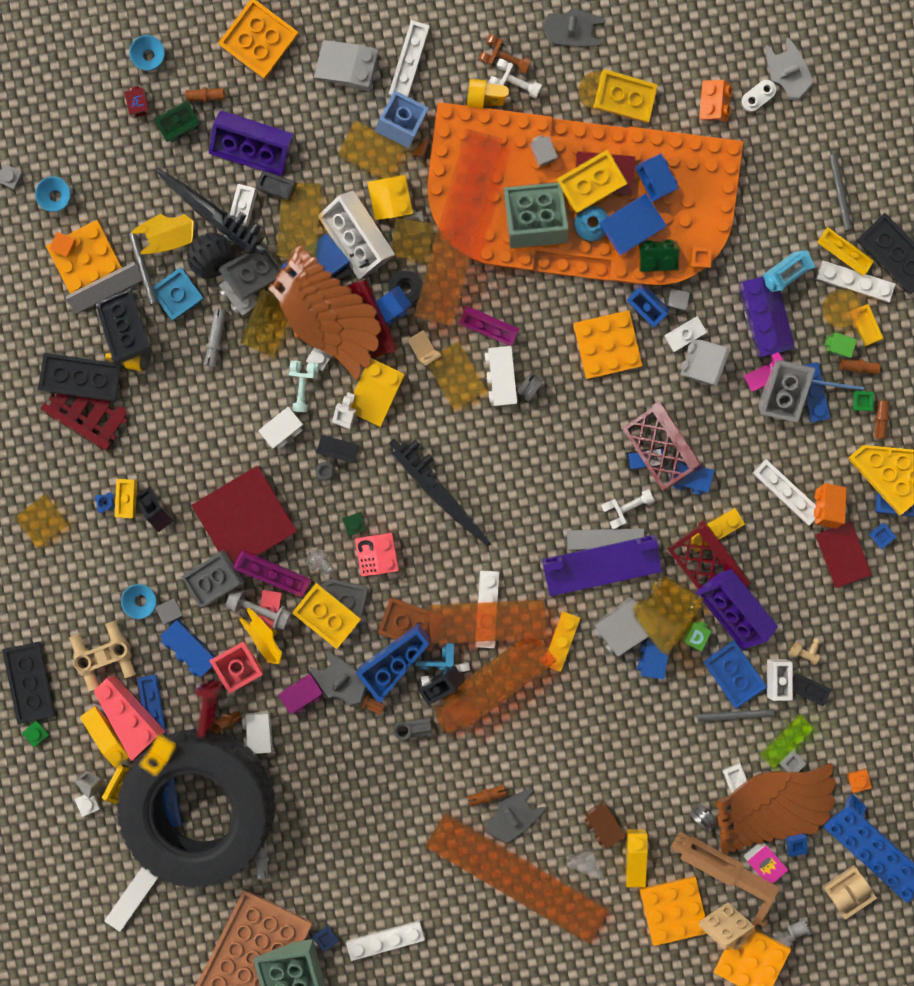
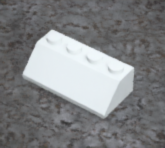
M354 190L339 195L318 215V218L335 244L350 261L349 265L359 280L384 265L395 255ZM368 259L370 265L363 268H359V266L365 264V260Z

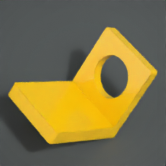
M158 735L151 751L141 761L140 766L157 775L168 762L175 744ZM148 760H156L158 766L151 767L148 764Z

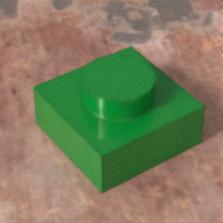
M853 391L852 410L873 411L874 392Z
M36 720L22 732L33 747L50 735L39 720Z

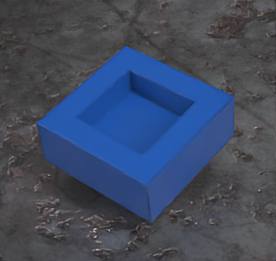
M882 522L868 534L879 549H883L896 538L885 522Z
M804 833L786 837L787 854L789 857L808 853L807 836Z

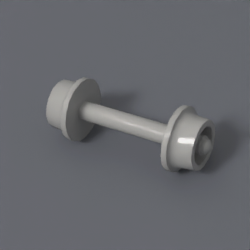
M233 589L230 595L227 596L226 607L231 609L234 614L239 611L240 607L245 609L251 608L255 613L274 620L273 630L280 629L285 631L288 625L291 624L292 612L286 610L285 606H282L278 613L244 600L245 590Z

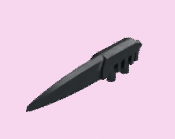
M156 167V172L170 188L217 230L250 254L258 252L260 255H263L266 252V249L261 246L264 238L258 236L261 225L254 223L252 228L244 226L243 222L247 216L245 213L240 212L237 217L228 214L186 184Z
M395 438L391 440L389 444L395 450L392 456L417 484L463 528L484 544L491 545L460 504L435 476L430 475L433 471L427 465L434 458L427 454L421 459L414 452L421 444L416 439L410 445L406 441L400 445Z

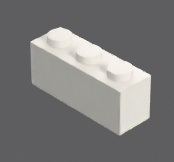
M512 347L488 348V353H485V362L490 365V372H487V382L492 385V391H489V402H493L494 406L517 404Z

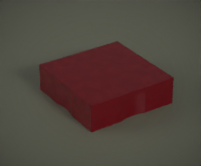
M255 466L191 505L218 552L225 549L233 564L237 561L242 550L257 556L298 532L288 512L275 496L274 489L260 466Z

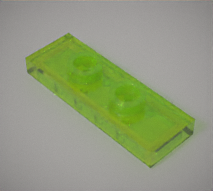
M799 714L759 755L774 769L814 727Z

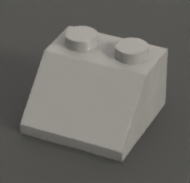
M693 339L688 347L686 360L681 366L682 371L680 375L698 383L717 386L730 349L707 341Z

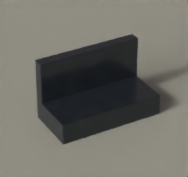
M321 434L318 449H316L315 453L354 463L359 445Z

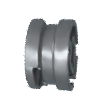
M531 371L517 391V394L525 396V399L530 401L544 379L536 377L535 373Z
M701 803L697 805L695 810L689 813L707 833L713 825L716 826L718 824L714 816Z

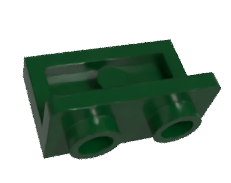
M188 100L153 118L166 142L178 140L181 138V134L186 131L190 133L198 128L197 125L200 124Z
M666 239L662 242L646 240L638 244L640 272L679 270V246L677 241Z

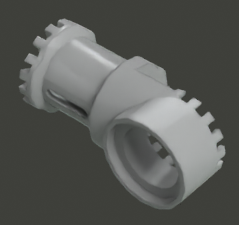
M802 918L800 922L792 925L787 924L788 931L779 933V936L777 934L773 939L786 946H790L797 937L804 934L810 935L811 933L805 919Z

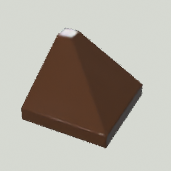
M426 137L414 150L412 156L425 159L430 145L429 137Z

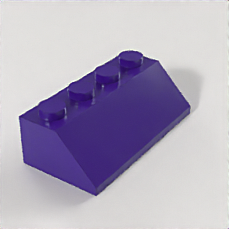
M220 110L213 122L209 154L282 177L294 134Z
M763 277L741 282L739 288L757 358L795 349L781 291L770 292Z
M732 569L717 574L695 592L742 650L767 642L778 627Z

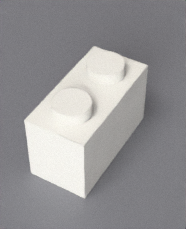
M287 407L258 431L272 449H281L288 443L286 439L291 435L296 437L303 431L301 427L304 424L292 409Z
M767 659V698L773 701L792 700V661L787 659Z
M270 712L247 713L242 721L243 730H246L247 737H244V746H248L254 752L253 754L271 753L273 744Z

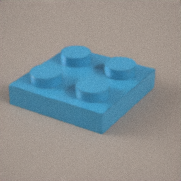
M182 267L153 286L156 299L172 321L204 300Z

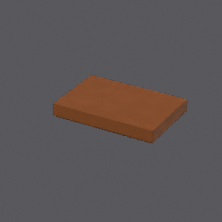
M390 597L378 634L396 640L419 623L430 637L429 645L424 650L432 652L444 616Z

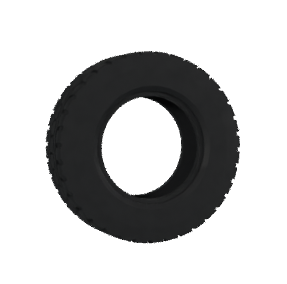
M196 729L185 730V732L184 730L164 737L175 744V748L168 762L157 775L140 766L141 761L151 751L152 746L135 761L127 772L118 796V825L121 827L120 833L122 839H125L124 843L127 849L132 852L131 855L136 861L140 862L139 864L145 870L148 869L149 873L156 878L160 877V880L167 883L172 882V885L180 887L185 885L187 888L214 886L233 878L243 871L266 842L275 816L273 784L271 778L268 777V771L264 765L262 766V761L259 757L254 755V752L248 746L245 747L244 743L238 739L234 740L232 736L226 733H214L212 730L204 737H198V730L196 731ZM148 760V764L151 767L158 766L156 760ZM193 773L203 775L216 782L227 795L231 805L232 822L229 832L211 841H197L180 834L168 821L163 808V792L167 781L180 774Z

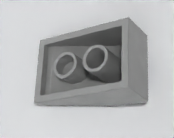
M323 40L314 78L370 92L379 57L378 49L358 44Z
M776 360L758 404L760 414L798 422L815 368Z

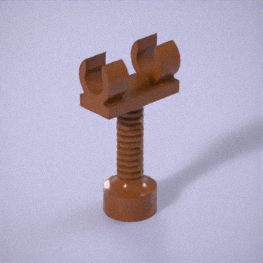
M489 34L486 43L495 47L492 56L481 52L479 61L493 66L496 57H499L518 66L520 72L527 74L532 60L526 57L520 60L506 52L504 53L500 50L503 39Z

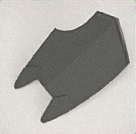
M571 8L564 14H548L542 22V26L549 43L566 46L602 45L603 42L591 37L592 27L595 24H603L606 20L594 14Z
M326 651L325 654L331 664L323 672L310 667L313 677L328 698H340L350 707L361 705L367 687L357 676V671L337 656Z
M533 789L524 790L499 802V809L496 815L486 822V833L503 843H508L525 831L543 813L545 807L531 810L525 800L533 792Z

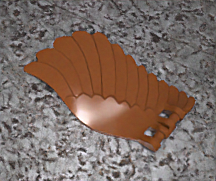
M299 246L287 261V266L280 270L275 282L271 283L268 289L279 299L291 328L302 341L334 356L344 365L355 380L359 379L361 366L367 368L370 365L371 356L369 351H375L379 346L377 334H380L382 329L379 321L375 319L377 311L373 306L363 303V297L351 293L352 290L349 287L340 285V280L332 278V273L323 271L324 266L317 263L318 259L311 256L310 252L304 251V246ZM293 269L298 273L295 277L291 274ZM281 285L286 288L284 292L280 289Z
M828 763L807 772L767 771L747 780L728 797L716 800L715 804L719 812L717 814L718 826L721 827L720 847L722 853L728 854V851L742 850L744 846H752L753 842L762 844L763 840L770 842L773 838L783 840L787 836L817 833L818 827L830 819L829 811L835 804L834 796L830 795L836 785L835 779L830 778L833 764ZM732 823L733 828L729 829L728 826Z

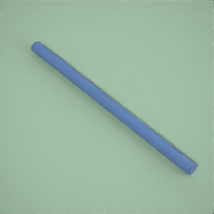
M818 380L811 381V384L864 390V387Z

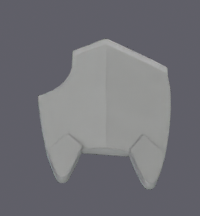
M786 38L787 51L775 55L771 48L766 46V58L772 82H776L784 88L788 99L800 101L813 86L811 74L801 54L789 38Z

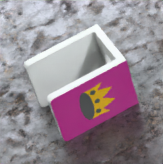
M764 842L756 844L744 855V858L760 877L772 884L788 871Z

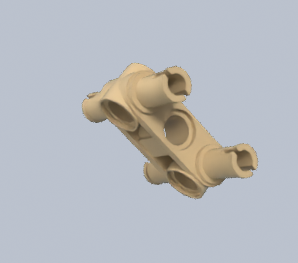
M117 620L105 624L111 639L110 643L97 648L85 649L81 633L69 637L75 652L73 654L74 667L81 676L83 675L88 692L95 690L99 686L94 673L96 668L117 661V663H120L124 678L136 674L130 660L132 655L130 644L121 635ZM118 644L124 646L125 651L123 654H119L116 651ZM82 657L88 660L89 664L87 667L81 665L80 660Z

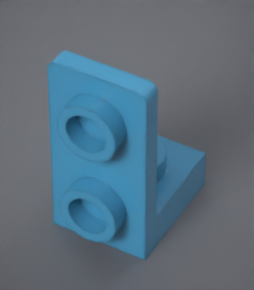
M446 642V646H442V658H446V661L415 660V666H419V669H430V666H438L439 670H446L453 666L454 642Z

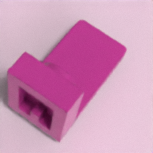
M779 352L772 355L770 364L744 375V379L751 392L764 388L776 360L783 361Z

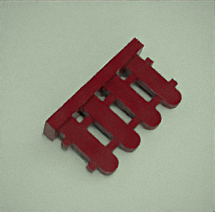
M56 394L55 397L50 396L48 399L51 401L49 405L44 402L40 408L43 413L107 453L112 447L109 443L110 439L114 441L116 439L114 433L120 424H126L127 419H125L127 415L126 409L124 407H117L115 411L109 409L111 404L109 401H96L94 399L77 397L73 405L69 407L65 403L70 396ZM90 402L94 405V408L86 418L82 415V412ZM61 409L67 411L66 415L60 412ZM107 413L111 417L102 428L98 423L103 415ZM78 419L84 422L82 426L76 422ZM94 429L100 432L98 436L93 433Z

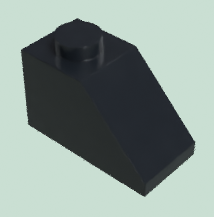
M150 486L137 495L136 501L145 519L158 532L174 521L166 506Z
M453 665L419 688L418 692L429 706L456 691L465 679L456 666Z

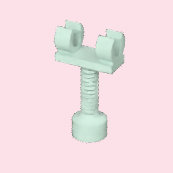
M292 360L290 362L289 375L299 377V393L297 402L293 403L292 411L307 412L308 404L304 401L306 379L318 378L319 364L308 363L307 373H300L302 368L301 361Z

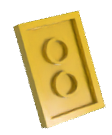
M603 69L593 108L648 123L658 84Z
M608 150L557 179L559 186L576 214L627 184Z
M318 583L312 587L292 612V614L336 649L361 620L359 616Z

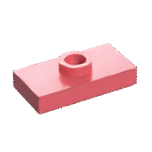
M263 590L260 606L278 613L282 592ZM259 614L262 621L272 629L274 620Z

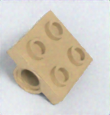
M854 865L822 886L845 920L877 899L867 881Z
M729 902L699 922V926L725 951L730 947L734 950L741 948L746 942L747 936L754 932L755 926Z

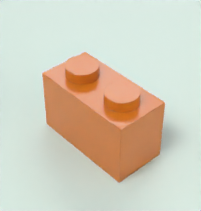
M829 483L818 487L814 496L816 499V508L814 510L815 525L837 529L845 524L846 487Z

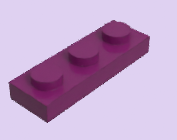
M466 306L459 323L511 347L519 331V328L468 306Z

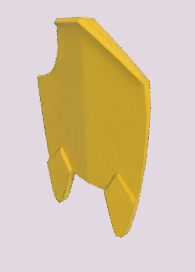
M159 214L136 227L131 233H145L150 245L143 249L141 254L165 252L193 242L194 220L185 214L174 218Z
M247 608L252 622L249 624L244 618L239 617L240 622L267 662L280 664L282 651L274 640L277 630L270 629L251 608Z

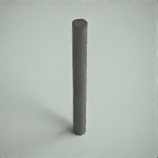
M837 154L829 155L844 230L847 231L852 229Z
M130 233L129 238L151 306L156 305L158 302L143 254H141L137 235Z
M774 709L697 714V721L774 717Z

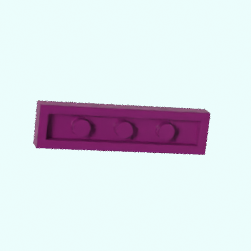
M243 550L233 566L234 570L300 597H303L311 583L309 577Z

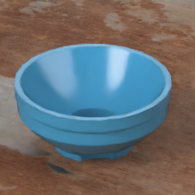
M143 35L132 42L129 56L137 68L144 71H152L163 63L165 50L160 40L156 37ZM148 50L153 51L155 55L151 61L144 59V53Z
M47 177L40 181L36 187V201L46 211L59 212L69 204L71 190L68 184L61 178ZM53 191L61 193V198L57 202L52 201L50 198Z
M597 206L585 208L575 218L574 227L576 233L586 241H598L606 235L599 224L595 228H591L587 224L589 217H596L599 223L608 217L606 212Z
M135 584L128 587L121 598L122 609L128 616L134 619L148 617L153 613L157 604L154 591L143 584ZM138 595H143L146 598L144 606L136 604L135 599Z

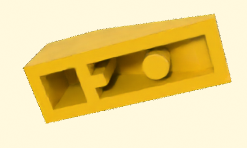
M96 705L80 716L101 753L114 767L129 758L110 721Z
M626 829V887H646L648 852L647 832L645 829Z

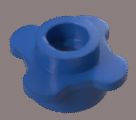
M111 492L102 496L96 495L95 501L99 513H104L106 510H115L114 495Z

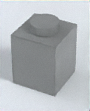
M540 135L532 139L533 142L530 144V148L538 168L557 161L558 157L549 136L544 137Z

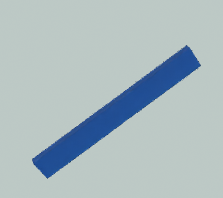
M157 674L138 677L141 704L165 730L162 737H166L167 730ZM175 777L167 781L163 792L164 812L173 827L182 826Z

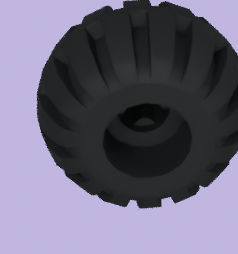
M215 232L201 235L190 244L187 250V262L190 269L197 276L204 279H212L222 275L219 268L235 258L232 243L224 235Z

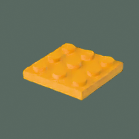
M250 0L218 42V45L265 80L299 35V32L257 0Z
M98 220L66 235L76 240L69 257L50 250L51 243L46 245L70 294L122 268Z
M630 310L573 323L586 379L642 367Z
M695 876L639 889L653 946L706 934L699 926V922L705 918Z
M754 929V932L747 936V940L741 948L734 950L730 947L723 951L713 973L738 986H773L791 948Z

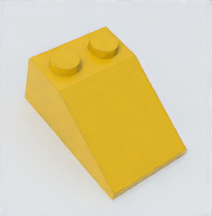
M371 358L370 365L364 369L353 393L355 398L351 408L356 409L355 415L381 427L405 374Z

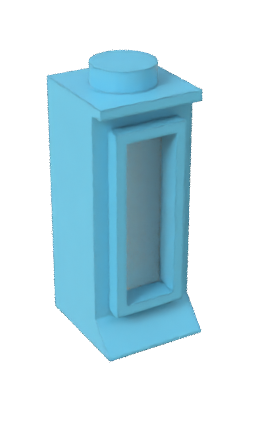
M808 250L793 252L762 276L770 292L782 291L783 288L806 271L814 268L815 265Z

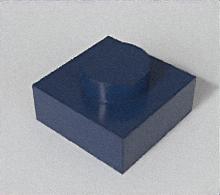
M329 924L312 936L323 953L339 942V938Z

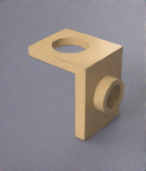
M423 330L407 340L418 361L425 366L441 356L434 349Z

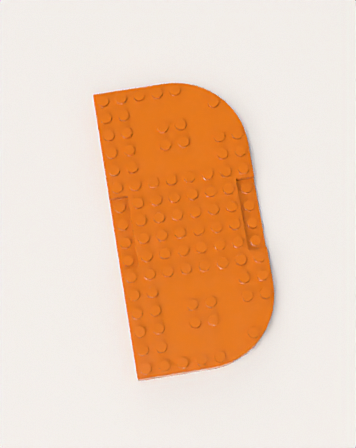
M438 102L428 175V202L433 220L444 239L456 251L475 262L494 267L634 285L668 286L685 281L705 269L690 267L692 247L712 248L711 262L724 247L734 218L743 141L637 127L625 128L554 119L551 116L489 108L480 109ZM540 135L544 137L549 136L558 157L557 161L538 168L530 144L533 142L532 139ZM608 150L610 154L635 156L632 195L609 194L591 205L603 209L609 217L634 200L647 194L635 167L641 162L662 153L668 162V168L672 176L677 181L679 189L668 196L652 202L667 226L646 240L662 242L663 240L671 239L677 241L679 246V270L640 272L638 245L620 256L607 235L593 242L579 237L574 227L577 214L564 192L568 243L510 249L504 188L557 182L558 178L575 169L577 151L602 153ZM592 216L587 219V224L589 227L595 228L598 226L599 221L596 217Z

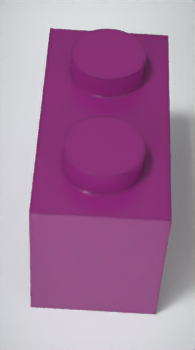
M309 673L280 692L278 696L290 714L293 712L298 714L306 709L304 705L310 701L312 704L319 701L324 691L312 673Z

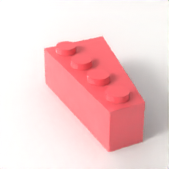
M116 675L106 678L94 690L98 701L131 761L140 757L155 742L158 735L162 736L165 733V730Z

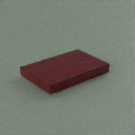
M577 151L575 168L601 153ZM610 154L627 182L625 186L611 194L631 196L635 156Z
M852 521L846 522L837 529L830 528L814 534L834 588L872 575Z

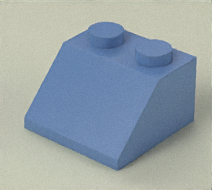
M394 90L379 118L375 132L410 148L429 108Z

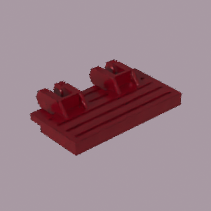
M366 278L347 285L352 290L351 293L363 297V303L373 306L377 311L375 319L379 321L382 330L380 334H377L379 340L378 349L369 351L371 358L373 359L397 350L395 341Z

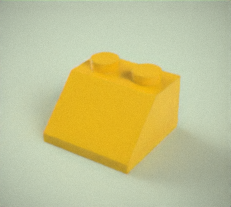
M405 174L367 182L375 220L413 214Z

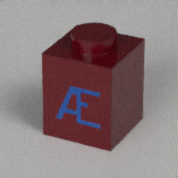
M134 86L129 88V91L124 92L129 115L132 118L151 114L144 88Z

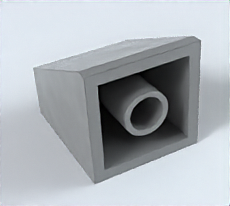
M631 597L627 598L593 624L596 627L593 630L599 639L604 638L608 643L605 645L611 655L615 653L617 656H620L657 631Z

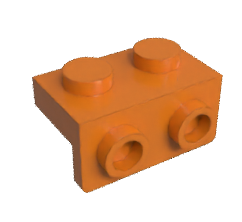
M725 80L702 81L700 120L728 122V117L731 114L730 97L733 93L729 82Z

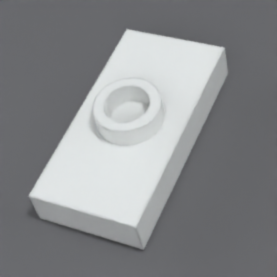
M697 316L664 335V338L672 351L675 352L707 332Z

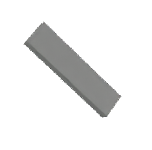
M135 262L67 295L66 300L76 314L94 305L96 302L142 281L140 270Z
M644 528L567 530V549H591L644 537Z

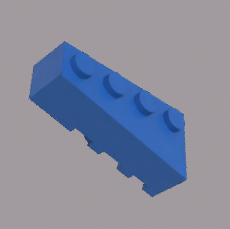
M418 623L358 667L357 676L379 703H381L401 676L405 674L411 664L429 645V635Z

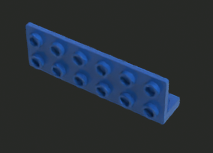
M854 794L850 795L847 798L844 809L828 820L823 827L908 903L914 899V862L864 818L867 806Z

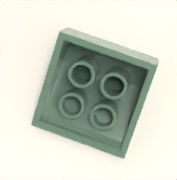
M558 182L504 188L510 249L568 243V224L564 197Z
M313 939L293 942L253 959L260 986H326Z

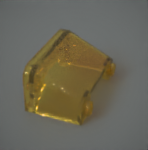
M663 576L660 581L656 580L651 588L653 593L647 601L644 599L641 602L637 601L632 611L635 612V619L658 650L668 655L689 628L704 598Z

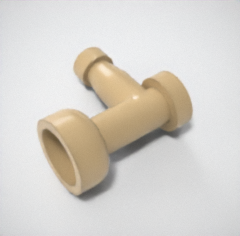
M814 638L809 651L802 649V645L795 642L789 655L794 658L801 656L811 661V664L816 665L820 658V655L816 654L821 640Z

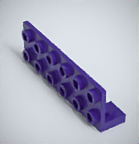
M655 535L542 559L549 595H559L661 572L662 568L657 549L659 546Z

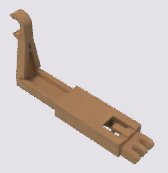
M679 832L671 847L682 854L681 860L731 887L734 884L764 900L752 922L755 929L762 933V930L758 929L756 924L766 927L768 921L764 917L780 887L743 868V863L723 854L693 836L689 837Z

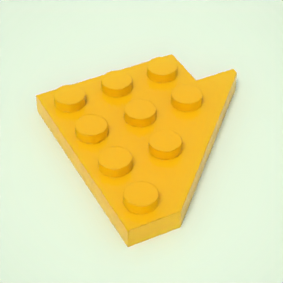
M863 445L848 458L899 516L914 504V450Z

